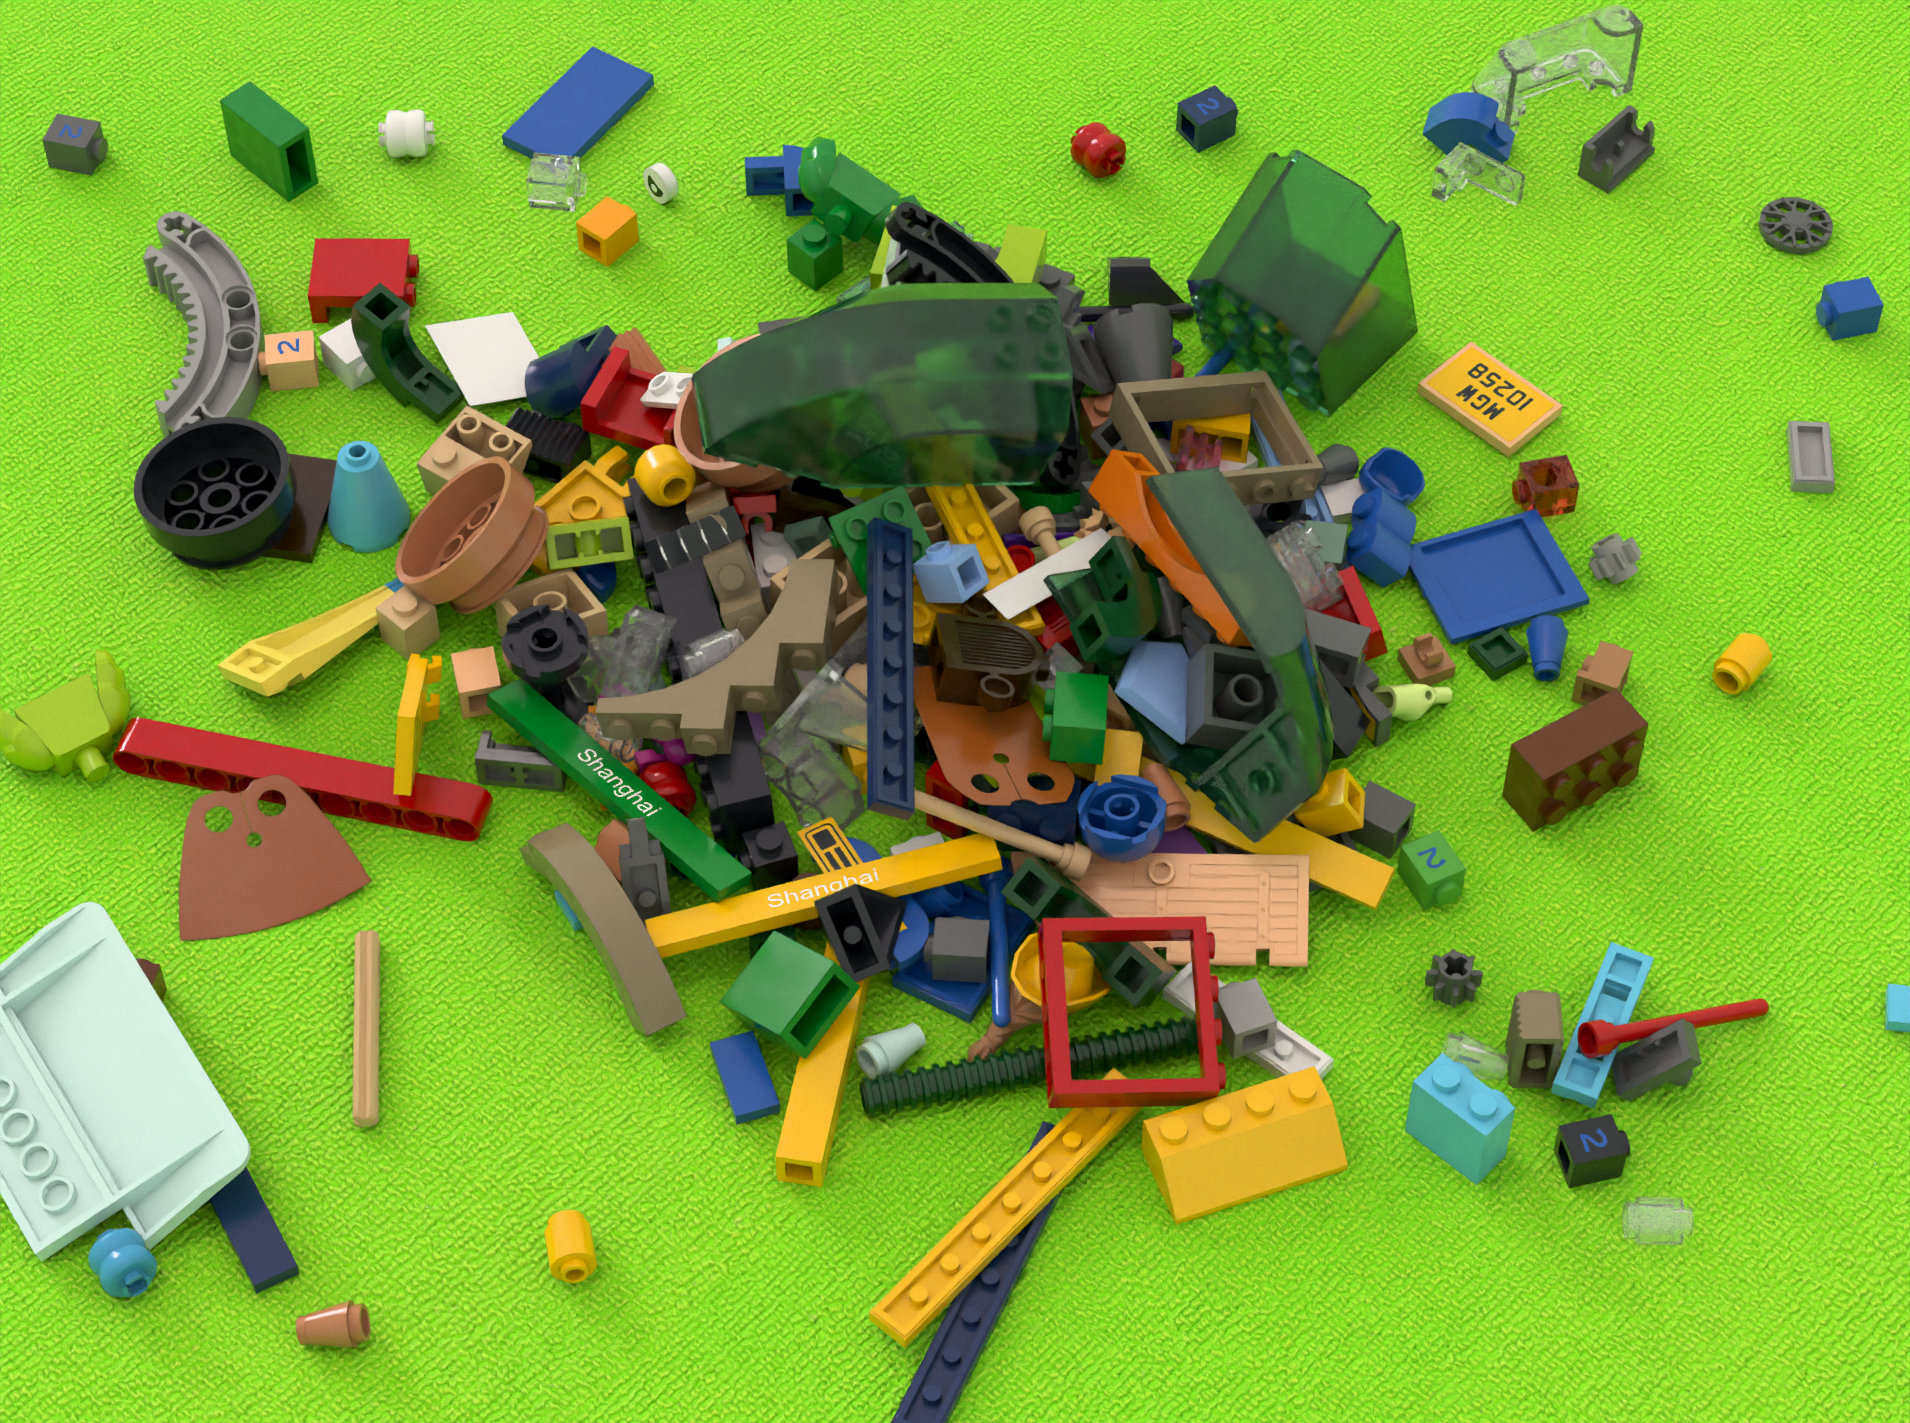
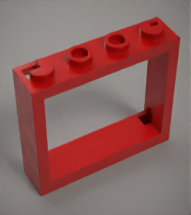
M1206 916L1042 919L1037 932L1048 1108L1190 1106L1216 1098L1220 1089H1225L1224 1062L1217 1061L1216 1046H1221L1222 1023L1220 1018L1214 1019L1213 1003H1217L1219 997V983L1217 975H1210L1209 959H1214L1215 937L1213 932H1207ZM1190 941L1201 1078L1072 1080L1062 942Z

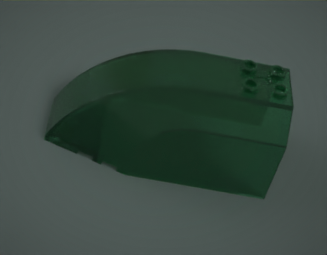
M915 283L886 286L863 292L782 327L761 334L716 357L696 371L691 379L704 454L757 468L758 464L779 469L782 475L792 478L801 475L820 480L821 486L832 489L896 488L901 485L904 487L965 486V484H972L974 486L1028 485L1037 482L1068 433L1073 369L1058 298L1039 283Z
M1218 467L1153 475L1145 481L1253 646H1239L1238 648L1255 651L1258 654L1266 674H1272L1279 698L1274 700L1277 708L1228 751L1187 743L1181 745L1117 694L1116 696L1156 759L1166 767L1172 766L1187 779L1186 785L1194 792L1201 791L1216 804L1214 809L1253 843H1258L1316 794L1324 782L1330 766L1334 742L1332 706L1327 684L1299 593L1287 571ZM1142 549L1133 553L1142 572L1154 573L1156 578L1166 576L1159 568L1154 567L1145 559L1146 554ZM1091 568L1051 574L1043 579L1070 624L1094 600L1105 601ZM1184 596V608H1185V607L1189 606L1191 603H1190L1189 600ZM1156 626L1142 639L1145 641L1181 643L1187 653L1183 637L1162 641L1161 634ZM1129 653L1114 662L1096 663L1102 674L1109 676L1108 683L1113 691H1115Z

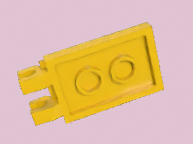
M616 445L599 458L594 466L587 460H584L536 501L534 505L546 511L549 525L626 516L622 497L630 496L628 483L626 482L623 487L618 483L632 471L631 465L626 462L629 459V454ZM543 543L538 555L529 567L540 577L566 569L550 570L548 568L545 543ZM576 566L571 568L573 569V571H576L582 566Z
M412 653L407 663L406 681L397 715L393 794L411 796L424 738L425 723L439 719L440 694L431 693L430 702H426L427 685L441 681L442 656L433 655L432 663L428 664V659L420 658V654Z

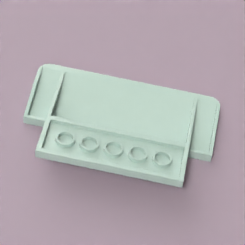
M85 902L46 925L0 965V1194L33 1252L41 1261H44L122 1208L134 1229L143 1237L145 1246L150 1250L243 1171L249 1161L251 1148L246 1136L105 909L100 904Z

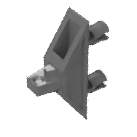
M1074 284L1062 286L1056 299L1049 298L1045 306L1033 308L1056 346L1066 370L1076 406L1085 384L1102 394L1115 391L1116 384L1086 324L1081 322L1082 314L1077 312L1085 291Z

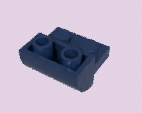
M608 325L567 342L557 350L530 361L526 369L524 384L527 399L534 411L542 412L551 419L558 416L565 418L576 408L581 407L582 399L602 368L601 365L611 353L608 349L617 337Z

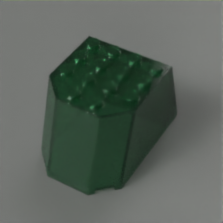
M1292 150L1285 157H1280L1276 152L1269 153L1187 279L1196 322L1201 334V342L1213 353L1220 354L1223 349L1227 350L1232 355L1233 362L1244 372L1266 371L1277 390H1281V392L1285 390L1295 396L1297 401L1311 412L1318 410L1330 417L1418 331L1401 227L1394 220H1389L1386 224L1367 203L1372 196L1364 187L1300 150Z

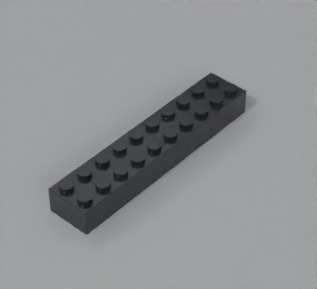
M634 477L627 479L630 496L622 497L625 514L629 517V522L634 521L629 523L632 547L635 548L636 553H642L635 555L640 578L644 579L645 585L650 584L644 586L649 610H653L655 617L653 618L658 641L662 642L664 649L662 650L667 674L671 675L672 686L701 674L727 658L730 652L703 565L702 556L664 572L656 573L644 547L645 542L690 524L686 514V501L684 500L678 505L670 507L658 506L648 499ZM737 711L731 753L714 754L711 756L697 754L692 761L695 774L698 773L701 781L699 782L704 807H708L709 823L715 842L722 840L725 850L731 856L743 851L742 833L775 824L771 792L747 711Z

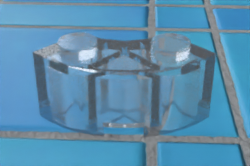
M789 714L756 743L767 780L773 783L786 796L795 810L800 825L807 828L832 816L841 831H843L865 811L864 801L860 792L862 784L859 778L850 772L845 762L824 739L822 731L815 724L810 722L804 723Z

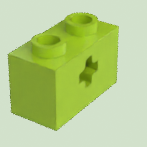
M627 516L549 525L544 541L547 566L550 570L634 559L629 517Z

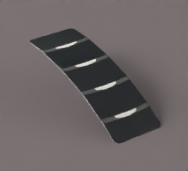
M729 506L712 514L719 515L725 519L727 531L713 517L707 516L680 529L645 542L644 547L655 572L661 573L745 537L746 533L735 507Z

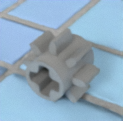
M1614 533L1599 540L1591 547L1594 556L1589 558L1590 562L1588 565L1597 580L1606 576L1610 583L1614 585L1628 579L1639 570L1635 562L1641 559L1639 556L1642 553L1633 537L1623 541L1619 533Z

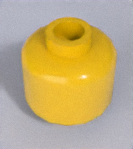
M671 445L653 446L641 455L635 466V479L648 499L658 506L670 507L678 505L688 498L696 484V473L692 465L680 450Z

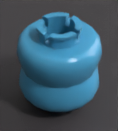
M129 1228L109 1229L99 1235L98 1240L95 1241L89 1252L88 1261L91 1270L99 1277L104 1291L110 1296L118 1298L135 1297L146 1291L157 1272V1261L146 1249L143 1237L136 1230Z

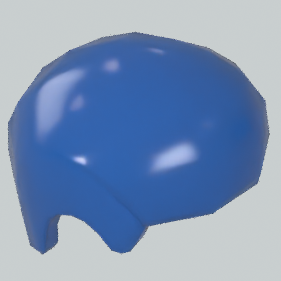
M1389 447L1382 448L1373 457H1370L1363 464L1359 472V483L1363 493H1369L1381 487L1405 507L1409 506L1425 487L1423 473L1415 461L1403 452Z

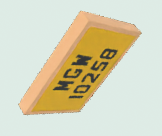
M1473 342L1467 344L1420 381L1417 389L1418 394L1507 457H1510L1558 418L1563 407L1562 404Z

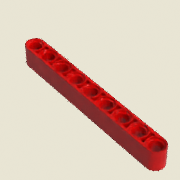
M132 718L128 721L113 754L115 765L127 773L212 791L223 790L229 793H240L247 789L253 780L269 775H283L296 783L323 813L467 842L476 841L480 837L493 803L492 795L481 786L416 773L411 796L393 794L395 768L146 718ZM276 790L266 791L259 797L261 801L286 805V798L281 792Z

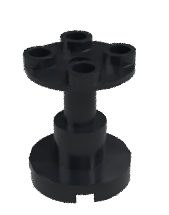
M535 605L523 609L515 614L506 625L507 632L502 637L501 642L504 661L515 675L521 677V679L580 727L586 721H589L588 706L595 705L594 687L590 680L578 671L588 657L589 638L587 627L578 614L564 607V613L558 610H550L549 605Z

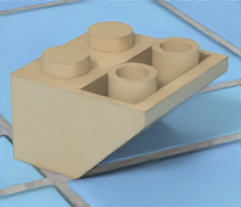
M466 405L419 459L417 466L425 490L435 495L458 473L470 465L489 457H503L523 474L532 448V442L530 439Z

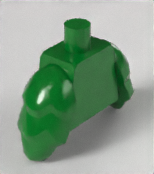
M817 136L802 150L801 163L798 169L799 186L804 197L813 202L812 214L824 222L825 230L831 235H843L856 243L866 238L873 244H880L885 229V220L887 215L890 214L892 205L899 206L901 203L910 202L924 209L915 195L899 199L901 196L899 192L842 153L836 156L835 140Z

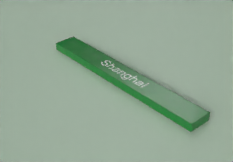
M519 678L487 695L486 706L627 825V819L644 817L648 841L659 839L660 849H663L664 857L716 902L750 884L752 872L523 679Z

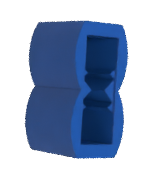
M1378 487L1369 493L1359 496L1353 504L1351 520L1353 530L1347 538L1346 557L1349 563L1381 587H1385L1403 578L1407 573L1411 561V548L1409 544L1415 532L1416 516L1389 493Z

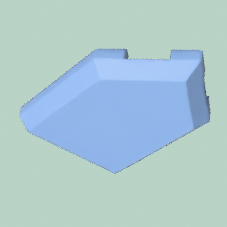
M1141 640L1130 651L1114 692L1182 745L1185 743L1187 665L1190 659L1181 643Z

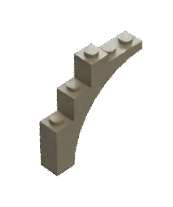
M710 481L694 487L693 492L686 499V514L690 524L711 516L727 531L725 519L719 515L712 514L729 506H734L729 488L716 485ZM745 537L703 555V565L719 600L721 618L735 650L755 633L771 613ZM786 669L780 711L763 712L769 727L788 720L790 717L798 716L799 708L807 704L793 669Z
M792 559L785 586L768 617L755 633L731 655L701 674L656 691L634 696L598 698L596 716L603 738H613L616 740L646 738L661 741L683 739L687 754H698L701 756L730 754L737 711H748L751 713L780 711L786 669L802 671L829 669L840 592V581L835 559Z

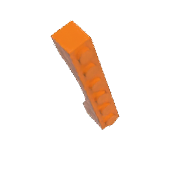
M1112 449L1088 489L1089 493L1100 503L1099 509L1107 516L1113 518L1122 527V534L1146 554L1145 559L1167 576L1171 588L1183 594L1193 605L1192 610L1194 613L1211 624L1217 631L1216 636L1221 642L1233 648H1238L1239 646L1259 648L1284 607L1282 602L1260 579L1224 576L1201 562L1183 541L1175 525L1167 499L1165 478L1141 453Z

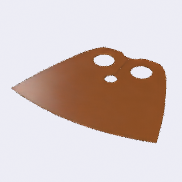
M275 774L253 780L249 787L240 793H229L223 790L213 792L198 798L194 802L186 822L179 883L180 940L229 937L278 926L314 913L343 899L371 882V879L350 846L313 800L287 777ZM266 791H279L286 798L285 809L280 814L267 816L258 808L259 797ZM214 807H226L233 815L232 825L224 832L217 833L209 830L205 825L206 813ZM251 833L261 835L262 843L258 847H251L247 844V837Z

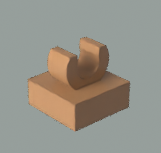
M1431 632L1415 637L1412 645L1398 650L1397 660L1412 684L1430 686L1450 679L1455 675V664L1437 636L1433 637Z

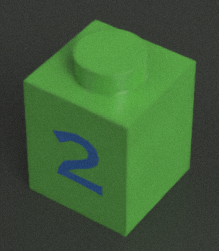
M1438 830L1401 846L1397 872L1422 909L1425 910L1437 904L1446 905L1462 894L1466 868Z

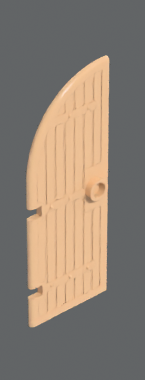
M1023 851L1011 852L1014 874L1027 857L1039 856ZM1092 852L1088 867L1081 881L1068 878L1113 917L1206 916L1207 932H1213L1215 937L1214 959H1209L1210 965L1256 966V951H1270L1269 966L1308 967L1309 855L1150 853L1140 860L1120 863L1108 861ZM1047 860L1056 868V863ZM1035 921L1034 923L1039 928L1041 923ZM1143 941L1153 951L1166 950V962L1170 965H1187L1191 961L1190 941Z

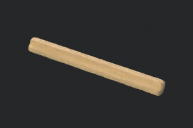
M361 930L355 935L352 1117L355 1126L360 1128L365 1126L374 1127L379 1121L380 940L379 934L374 930Z

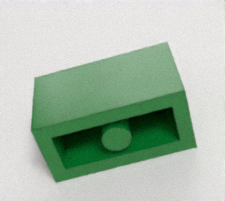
M1056 671L1055 689L1046 688L1044 704L1045 715L1042 742H1050L1049 760L1102 765L1106 734L1108 675Z

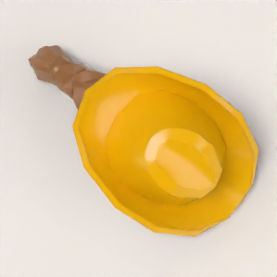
M1037 933L1029 935L1014 954L1011 970L1012 979L1010 981L1011 1021L1009 1025L999 1028L992 1021L987 1028L986 1034L969 1046L968 1062L973 1061V1057L977 1055L981 1059H986L988 1053L995 1054L1014 1032L1032 1024H1043ZM1062 942L1067 1016H1070L1100 1001L1111 991L1112 987L1101 978L1100 971L1094 965L1095 959L1083 946L1075 942Z

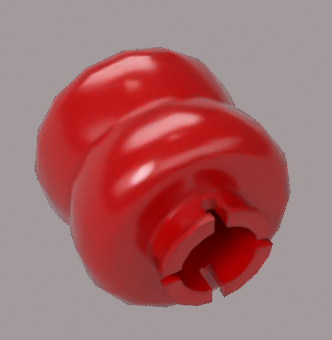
M1092 122L1076 130L1075 133L1077 135L1072 136L1070 149L1071 158L1074 162L1085 167L1095 178H1105L1121 170L1122 167L1120 165H1124L1126 160V144L1120 136L1111 133L1101 122Z
M659 761L656 764H650L642 771L639 778L687 818L695 807L697 797L688 781L685 769L669 761Z

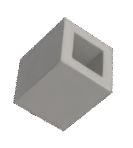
M1256 978L1242 983L1231 982L1223 986L1219 990L1217 1003H1213L1214 1019H1221L1222 1039L1232 1059L1275 1046L1278 1021Z

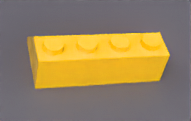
M1315 1066L1143 1120L1141 1150L1175 1225L1326 1177L1348 1168L1334 1105Z

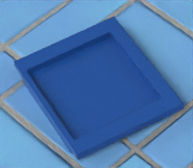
M1537 509L1409 545L1411 548V561L1408 569L1451 645L1489 634L1500 627L1506 629L1530 622L1538 616L1553 615L1589 604V597Z

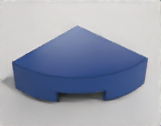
M614 562L584 565L574 571L601 604L606 602L615 590L617 574Z

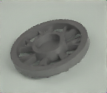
M1782 197L1768 203L1763 208L1759 219V230L1763 238L1777 249L1789 253L1806 254L1820 250L1829 242L1833 231V223L1826 210L1815 202L1799 197ZM1785 207L1788 212H1782L1779 208ZM1796 207H1797V208L1805 209V210H1807V211H1806V212L1797 211V210H1796ZM1818 216L1822 221H1813L1811 218ZM1766 218L1779 219L1781 222H1767ZM1811 229L1824 233V236L1821 238L1811 232ZM1780 231L1784 237L1780 239L1774 234ZM1806 239L1807 244H1797L1796 240Z

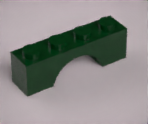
M1027 857L1001 891L1002 894L1029 917L1041 923L1043 918L1113 917L1042 857ZM1143 941L1075 942L1083 946L1095 959L1094 965L1100 971L1101 978L1135 1007L1150 1006L1177 972L1175 968Z

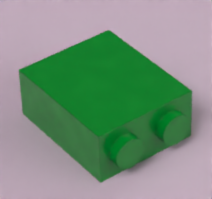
M251 81L220 100L230 154L234 159L288 202L319 183L309 127Z
M773 931L719 1002L746 1027L806 1059L861 986L836 962Z

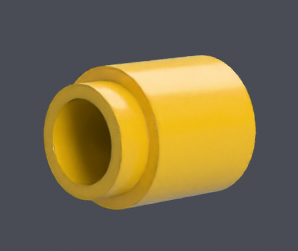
M1739 634L1714 663L1712 678L1715 684L1724 692L1733 695L1748 690L1772 661V653L1767 642L1755 634Z
M563 1210L557 1212L548 1219V1226L544 1231L550 1272L553 1277L564 1282L578 1283L585 1280L597 1267L591 1225L579 1211Z

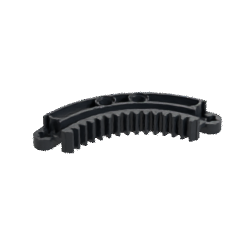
M901 203L887 215L885 220L888 234L893 240L898 242L895 260L886 267L885 271L889 285L894 286L899 281L901 282L904 294L911 289L915 291V301L917 303L923 299L928 301L927 311L933 312L938 309L940 311L939 322L941 324L948 321L952 323L950 334L962 335L963 338L959 344L961 348L970 347L972 349L968 357L969 360L980 362L981 366L976 370L977 375L987 376L988 381L983 384V388L994 392V395L988 399V402L998 406V409L992 413V417L1002 422L995 427V432L1003 436L996 442V446L1003 450L996 455V460L1004 466V469L1012 471L1018 465L1033 471L1037 470L1040 483L1047 490L1053 493L1064 492L1078 481L1080 475L1081 444L1079 421L1066 370L1042 320L1009 275L981 247L937 215L914 203Z

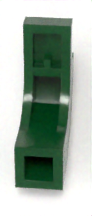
M379 283L352 306L351 325L357 346L376 378L405 408L411 403L414 404L434 422L438 423L458 406L465 396L460 387L436 368L415 344L408 325L410 306L382 283Z
M1112 536L1088 561L1105 601L1094 600L1069 626L1085 662L1110 663L1120 660L1156 626L1161 615L1162 598L1155 574L1141 571L1126 537Z

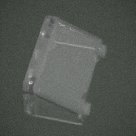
M1613 5L1509 41L1501 46L1474 78L1471 92L1488 96L1498 102L1499 106L1496 117L1506 123L1515 134L1519 130L1520 121L1518 117L1525 115L1526 103L1524 99L1580 79L1589 91L1596 89L1598 84L1611 87V93L1615 97L1632 91L1644 24L1628 8L1622 5Z

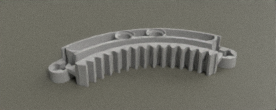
M180 211L166 213L157 221L159 239L164 247L158 250L150 245L145 249L146 253L143 260L149 285H158L159 292L161 294L167 293L169 301H175L176 309L182 312L183 319L187 322L189 330V344L186 345L188 356L183 357L184 367L178 369L179 378L172 380L173 390L166 389L164 391L166 401L156 400L154 402L164 437L182 427L206 419L219 417L247 419L255 405L262 385L263 376L260 375L258 356L260 352L265 351V339L256 294L250 278L238 257L221 238L188 214Z

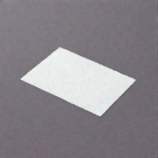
M513 312L425 325L470 406L527 397L524 384L526 369L530 361L539 358Z

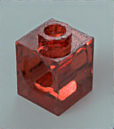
M1567 455L1520 462L1517 480L1512 482V494L1517 505L1521 504L1524 512L1537 509L1541 517L1575 511L1579 483Z

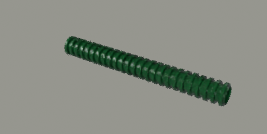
M1196 1014L1194 1019L1182 1016L1179 1022H1176L1173 1018L1168 1019L1164 1025L1160 1021H1155L1153 1027L1140 1024L1138 1030H1134L1132 1026H1129L1122 1033L1119 1029H1113L1111 1035H1107L1103 1031L1099 1032L1096 1038H1093L1091 1034H1087L1084 1036V1040L1080 1041L1077 1037H1071L1069 1042L1071 1075L1076 1074L1078 1078H1081L1088 1071L1092 1075H1097L1099 1069H1104L1107 1073L1114 1066H1118L1120 1070H1123L1130 1063L1133 1067H1139L1141 1061H1145L1149 1065L1153 1064L1156 1058H1159L1161 1062H1165L1168 1060V1056L1180 1059L1182 1053H1186L1189 1057L1194 1056L1196 1051L1199 1050ZM1044 1043L1042 1048L1038 1049L1036 1045H1030L1028 1051H1023L1021 1047L1016 1048L1015 1053L1012 1054L1008 1050L1001 1051V1056L988 1053L986 1059H981L977 1055L970 1062L966 1058H961L959 1064L946 1061L944 1067H940L938 1063H935L928 1070L924 1066H919L917 1072L904 1069L902 1075H897L896 1071H893L886 1078L882 1074H877L875 1080L862 1077L859 1085L864 1112L869 1118H873L876 1112L880 1111L883 1115H889L890 1109H895L899 1113L903 1112L906 1106H909L911 1110H915L918 1104L922 1103L925 1107H930L932 1101H937L941 1105L945 1104L948 1098H951L953 1102L959 1101L960 1096L963 1095L967 1099H972L974 1093H979L982 1097L987 1096L989 1090H993L995 1094H998L1005 1087L1009 1091H1014L1016 1085H1021L1023 1089L1028 1088L1031 1082H1035L1037 1086L1043 1085L1044 1080H1046Z

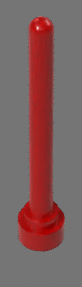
M1757 998L1616 1026L1602 1019L1582 1023L1578 1028V1044L1580 1050L1587 1058L1607 1056L1611 1054L1612 1050L1617 1048L1618 1044L1644 1039L1680 1019L1692 1023L1694 1029L1764 1016L1769 1010V1004L1765 999Z

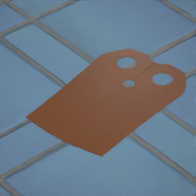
M914 667V704L927 731L943 775L955 789L980 805L1010 806L1012 802L1021 799L1035 802L1038 805L1067 801L1073 789L1074 775L1067 762L1049 760L1050 742H1042L1043 723L1030 700L1020 706L993 713L986 711L982 706L939 702L936 698L931 667ZM998 753L1008 757L1009 762L1000 764L993 759V756ZM1031 773H1043L1054 781L1055 786L1052 790L1040 791L1028 783L1027 777ZM979 774L988 775L998 782L999 789L993 793L979 791L972 785L971 779Z

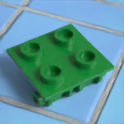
M903 485L828 518L834 531L829 534V540L835 549L842 548L865 596L867 595V525L874 517L912 529L913 564L926 555L925 550L932 545Z

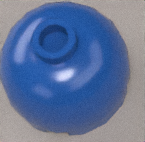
M1134 775L1111 776V782L1098 786V781L1090 784L1080 795L1077 807L1078 823L1083 840L1097 856L1108 861L1126 863L1140 860L1149 855L1163 838L1167 820L1165 798L1163 800L1158 794V787L1153 782Z

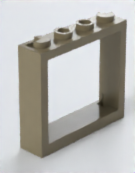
M1266 371L1117 383L1108 415L1129 452L1141 453L1165 478L1167 499L1171 513L1314 498L1324 467ZM1251 413L1282 466L1177 476L1147 422Z

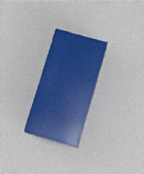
M754 1031L710 1042V1051L736 1125L780 1113V1103Z

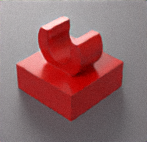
M776 491L734 494L733 503L737 514H744L741 523L745 533L749 534V520L755 516L761 517L764 520L765 532H771L773 519L769 512H777Z

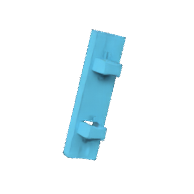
M1612 942L1610 943L1553 1082L1551 1093L1573 1099L1580 1104L1595 1109L1620 1044L1607 1056L1595 1059L1587 1058L1585 1055L1580 1054L1582 1051L1578 1044V1028L1584 1022L1599 1019L1605 1020L1607 1023L1610 1022L1614 1026L1629 1023L1652 967L1654 957Z

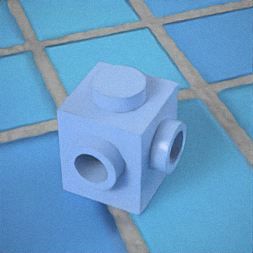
M949 541L937 542L929 546L925 550L926 555L913 564V570L926 603H964L990 582L975 544H950Z

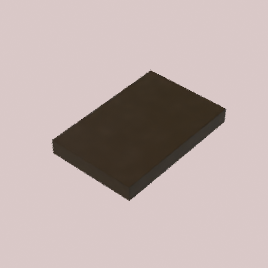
M288 454L297 479V493L293 504L292 520L282 539L263 556L312 563L328 520L337 460Z

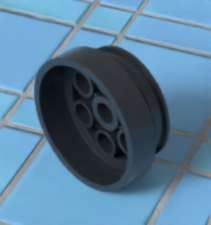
M219 417L189 424L171 433L156 444L140 464L135 476L133 490L134 499L145 527L160 546L171 551L177 559L190 566L207 570H223L239 567L262 557L282 539L292 520L293 504L297 493V479L287 449L275 432L265 425L249 419Z

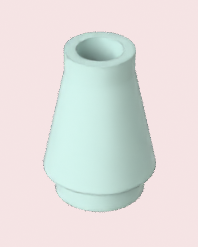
M910 1023L902 1028L865 1037L862 1045L858 1046L856 1050L858 1063L864 1073L872 1079H875L877 1074H882L884 1078L889 1077L890 1072L898 1069L916 1051L926 1045L925 1036L918 1025Z

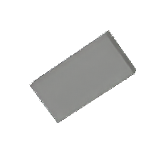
M1788 421L1786 434L1791 491L1833 493L1835 479L1829 422Z

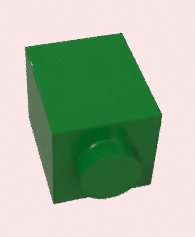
M813 219L787 238L788 272L816 292L843 272L842 238L829 234L823 224Z

